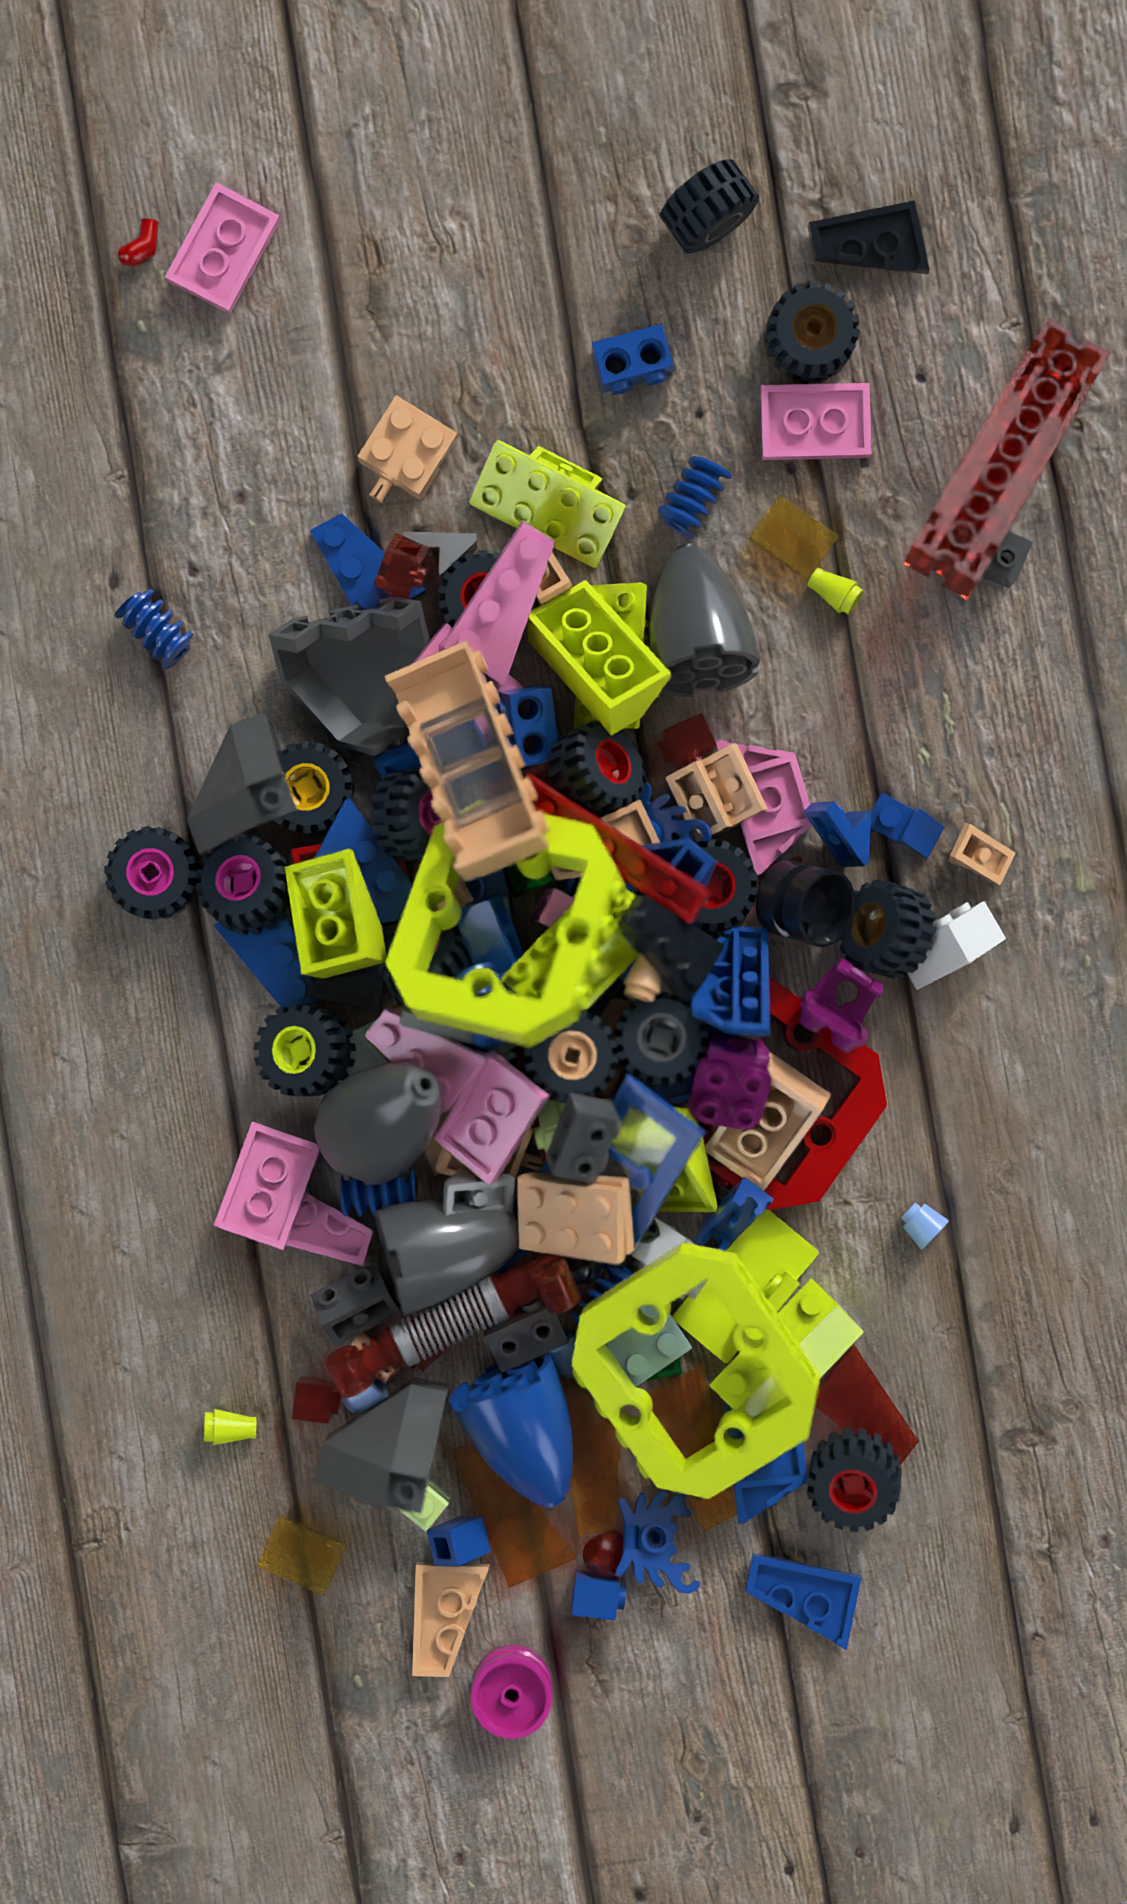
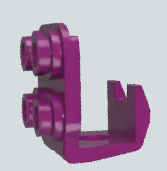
M839 958L811 991L806 990L801 996L800 1006L802 1010L800 1014L802 1016L799 1021L817 1033L821 1028L829 1027L832 1029L831 1034L833 1035L831 1042L841 1050L850 1053L852 1048L862 1047L868 1040V1030L862 1025V1022L876 996L880 998L884 985L876 979H872L857 967L852 966L847 960ZM846 981L854 983L858 989L856 998L850 1002H844L842 1006L838 1005L835 1002L838 999L836 994L838 985Z
M711 1031L706 1055L699 1061L689 1096V1111L692 1117L702 1123L739 1130L751 1129L760 1122L763 1116L771 1086V1073L768 1070L770 1062L769 1051L762 1040Z

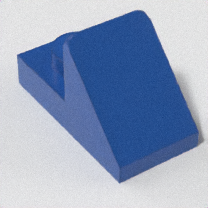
M883 793L879 794L870 811V830L926 859L929 858L944 829L942 824L918 807L912 809Z
M835 801L811 803L803 813L841 867H861L869 862L871 813L869 810L850 811L845 814L844 810Z

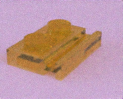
M779 495L748 540L808 581L839 536L782 495Z
M280 1514L257 1566L324 1596L347 1544Z

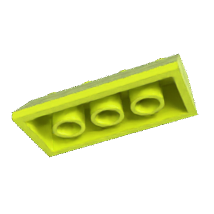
M586 580L530 611L526 623L528 642L610 735L642 718L671 678V672Z
M812 1278L777 1313L819 1373L820 1378L864 1333L842 1307ZM760 1332L754 1340L762 1339L764 1337L763 1333ZM741 1353L709 1385L733 1410L745 1411L752 1418L787 1397L760 1356L753 1358Z

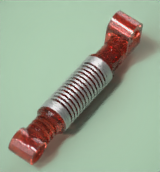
M544 1253L500 1276L495 1274L479 1281V1286L473 1285V1289L470 1290L468 1288L465 1293L462 1291L460 1296L456 1295L454 1299L450 1298L448 1302L443 1301V1304L439 1303L437 1307L432 1306L431 1310L425 1309V1313L420 1311L419 1316L417 1313L413 1314V1319L407 1315V1321L401 1318V1323L399 1321L393 1322V1324L385 1327L383 1333L378 1336L379 1341L376 1342L373 1338L370 1340L371 1345L368 1346L366 1342L361 1344L363 1348L361 1350L353 1345L338 1348L327 1356L324 1366L339 1395L343 1398L354 1397L370 1387L373 1382L372 1375L375 1374L378 1378L382 1376L380 1371L390 1372V1366L393 1369L398 1367L407 1369L412 1365L415 1366V1363H420L418 1351L423 1360H426L425 1354L428 1353L429 1357H432L431 1351L434 1350L435 1354H438L437 1348L444 1351L443 1345L450 1348L449 1342L456 1345L455 1339L462 1342L461 1336L468 1339L467 1333L474 1336L473 1330L480 1333L479 1327L486 1330L485 1324L492 1327L491 1321H494L495 1324H498V1321H505V1319L514 1315L515 1309L541 1297L548 1312L554 1314L562 1313L571 1309L580 1301L581 1293L563 1256Z

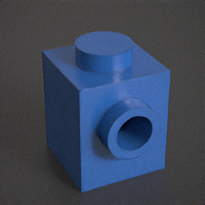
M458 1516L427 1530L435 1566L458 1567L491 1552L487 1538L488 1533L482 1516Z
M576 1570L571 1613L575 1616L616 1620L617 1609L624 1610L626 1587H620L618 1575Z

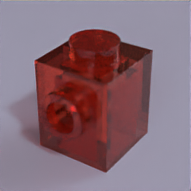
M396 533L385 551L374 585L382 588L392 596H401L408 599L413 588L421 589L426 578L428 569L423 567L430 547Z
M702 713L662 730L660 735L663 740L657 742L665 761L672 760L675 767L682 764L685 767L694 761H701L705 759L704 754L715 750L717 746Z
M301 1376L296 1382L292 1419L329 1424L333 1414L338 1415L340 1409L341 1392H336L337 1381Z

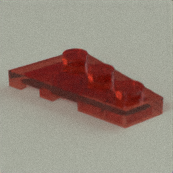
M852 1344L818 1387L814 1407L841 1428H851L852 1433H859V1428L867 1429L866 1435L872 1436L874 1432L881 1435V1443L884 1444L888 1441L893 1446V1454H898L901 1465L919 1441L856 1346Z

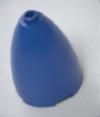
M550 1353L542 1356L543 1358L536 1357L501 1373L496 1363L485 1368L486 1373L476 1378L472 1385L469 1386L468 1382H462L451 1393L449 1397L450 1405L474 1448L505 1483L536 1505H544L546 1508L557 1506L565 1500L564 1495L569 1491L573 1469V1437L568 1403Z

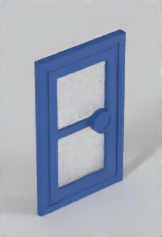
M626 1075L612 1100L616 1113L621 1120L620 1132L616 1139H612L608 1149L606 1168L600 1171L598 1176L629 1178L635 1251L705 1132L631 1075Z

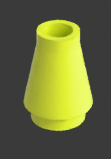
M819 567L814 571L807 584L808 587L819 594L838 613L843 611L848 615L853 612L864 592L862 588L858 587L857 581L826 572Z
M214 1409V1412H205L203 1441L212 1442L214 1446L244 1439H256V1417Z

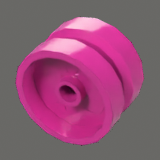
M515 1644L497 1647L483 1657L476 1667L471 1691L473 1713L483 1728L494 1736L516 1739L527 1737L542 1726L549 1716L553 1700L551 1673L543 1658L532 1649ZM508 1689H515L518 1693L513 1695L511 1690Z

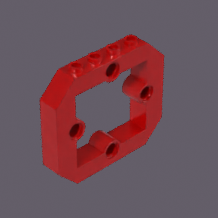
M770 976L769 1015L784 1025L783 1038L785 1043L790 1048L800 1051H808L815 1047L856 1076L857 1079L829 1118L818 1116L802 1138V1144L807 1149L784 1182L781 1184L773 1178L764 1190L765 1193L773 1198L772 1203L766 1208L767 1210L819 1202L887 1107L879 1054L865 1044L862 1047L858 1046L857 1049L852 1048L850 1053L841 1050L831 1042L833 1037L831 1034L832 1029L827 1026L825 1029L821 1028L818 1033L812 1031L811 1037L807 1042H797L793 1036V1029L796 1024L800 1023L799 1019L802 1016L800 1014L802 1010L800 1006L801 999ZM697 1123L699 1128L705 1132L703 1135L705 1146L713 1133H710ZM823 1124L828 1129V1139L823 1144L815 1145L811 1141L810 1132L814 1126ZM706 1153L709 1168L713 1170L711 1178L722 1187L727 1189L730 1184L736 1186L743 1179L721 1162L712 1161L708 1153Z

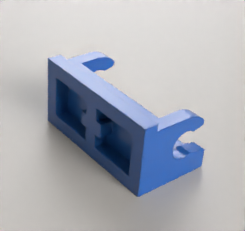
M498 891L470 901L464 907H461L462 915L457 924L473 966L486 962L493 963L495 966L493 973L495 975L507 972L524 955L501 892Z
M743 1177L720 1201L716 1212H710L705 1217L693 1242L703 1246L711 1237L718 1243L716 1249L726 1251L730 1242L732 1243L763 1213L772 1203L773 1198L746 1177Z

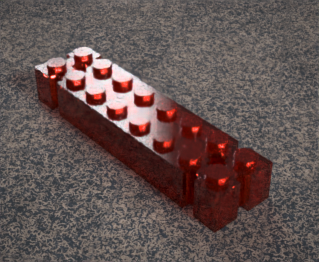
M1048 317L903 561V564L927 578L932 571L945 578L941 586L966 600L982 577L991 558L1000 546L1093 382L1111 354L1086 338L1082 345L1069 339L1073 331Z

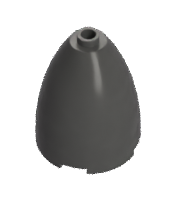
M692 543L677 546L675 551L669 555L655 589L649 625V650L671 672V678L661 692L680 697H691L693 689L708 690L717 687V691L721 693L739 687L759 673L758 664L760 663L755 633L738 592L718 563L706 551Z
M407 1063L380 1064L363 1069L345 1078L324 1095L319 1107L317 1122L314 1123L315 1138L323 1157L338 1173L343 1171L357 1180L364 1181V1185H379L394 1180L420 1157L436 1131L442 1108V1094L438 1081L426 1069Z
M444 1199L404 1202L376 1210L375 1218L401 1315H413L420 1311H425V1309H431L432 1306L436 1307L439 1303L443 1304V1301L448 1302L450 1298L454 1299L456 1295L460 1296L462 1291L465 1293L468 1288L470 1290L473 1289V1285H479V1281L492 1276L505 1265L519 1250L518 1217H515L514 1212L478 1210L486 1206H469L465 1201L457 1200L453 1203V1212L458 1213L445 1215L443 1211Z

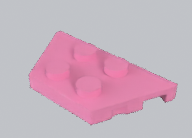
M719 740L715 741L714 744L716 750L719 751L735 743ZM737 744L768 808L764 812L739 824L749 858L753 863L757 875H760L812 826L803 813L810 805V801L794 752L775 751L759 746Z

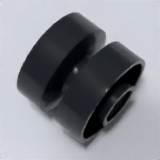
M784 860L772 866L761 880L756 896V912L763 928H768V932L816 947H828L838 942L847 932L855 912V893L849 879L840 872L794 860Z

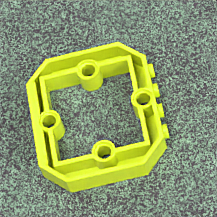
M480 800L460 813H464L487 802ZM544 814L550 831L545 833L550 848L538 852L534 858H524L515 862L521 873L530 879L544 877L551 871L553 866L584 872L570 915L557 928L556 936L560 945L541 1001L507 993L497 976L487 968H477L470 971L463 981L427 973L441 931L453 928L458 924L462 915L461 905L454 896L461 877L454 866L457 859L444 838V833L447 832L443 822L434 826L386 960V964L404 1000L418 1019L529 1047L578 1020L581 1009H586L590 1000L591 989L589 984L592 975L597 974L601 967L602 952L600 951L604 939H609L613 931L614 918L612 915L616 904H621L625 894V883L593 825ZM440 902H446L441 910L433 911L435 905ZM581 934L587 935L582 943L578 945L571 944L576 936ZM492 987L491 992L486 997L477 998L483 988Z
M684 1242L586 1304L580 1315L571 1365L574 1368L572 1371L576 1381L582 1388H588L595 1398L594 1405L603 1418H609L616 1428L615 1434L618 1441L625 1449L630 1448L637 1458L636 1464L639 1471L646 1479L651 1478L657 1488L710 1499L808 1438L820 1380L819 1373L737 1255L732 1252ZM707 1280L738 1324L734 1334V1344L737 1350L747 1357L757 1358L760 1356L787 1397L753 1418L742 1410L726 1412L719 1422L715 1441L685 1459L652 1412L653 1402L650 1395L645 1390L633 1385L605 1344L631 1327L644 1335L658 1333L664 1327L670 1313V1302ZM651 1305L657 1309L659 1316L650 1318L642 1312L641 1307ZM757 1328L763 1333L764 1337L759 1340H753L746 1335L745 1330ZM633 1405L639 1409L641 1415H628L623 1407ZM737 1428L743 1432L744 1437L734 1439L727 1434L726 1430Z

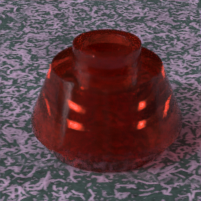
M609 1530L593 1536L586 1543L583 1549V1560L592 1573L605 1580H615L620 1577L615 1572L622 1555L623 1535L617 1530Z

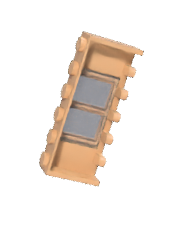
M463 641L385 676V679L397 696L399 702L396 705L397 710L407 724L411 736H408V740L412 749L419 756L422 768H420L421 775L430 787L434 797L432 801L433 808L443 821L447 832L444 833V838L457 859V862L454 863L455 869L467 882L550 848L545 833L549 832L550 828L541 810L536 812L532 802L537 799V794L529 777L526 779L522 777L519 768L524 767L525 763L516 745L511 747L507 736L513 734L505 714L499 715L495 704L500 702V698L492 681L486 682L483 674L488 671L485 659L480 650L474 652L468 642Z

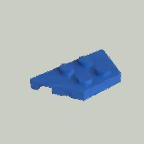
M348 797L344 800L314 859L347 849L353 850L380 923L401 920L413 885L393 857L385 853V847L378 845L376 841L377 835L372 832L370 825Z
M724 1401L725 1413L728 1412V1411L733 1410V1409ZM737 1428L727 1429V1434L734 1439L744 1437L743 1432ZM803 1442L733 1484L738 1524L746 1523L766 1508L807 1483Z

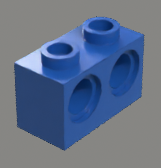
M662 324L592 342L591 353L602 393L611 391L612 395L623 394L632 390V385L646 382L647 386H653L665 382L667 376L672 375L673 362ZM646 351H654L659 355L660 361L650 365L643 362L640 356ZM612 360H618L626 368L619 374H613L606 369V364Z
M538 684L498 692L500 702L496 704V709L499 715L505 714L513 734L507 736L511 747L515 745L518 747L525 766L547 762L548 755L552 754L550 749L558 739L551 687ZM527 699L530 704L529 712L520 718L518 715V705L522 700ZM533 735L535 739L534 748L530 752L525 753L523 742L528 736Z

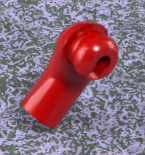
M150 218L141 219L139 238L127 245L121 246L118 250L120 263L135 267L155 255L159 228L157 220Z

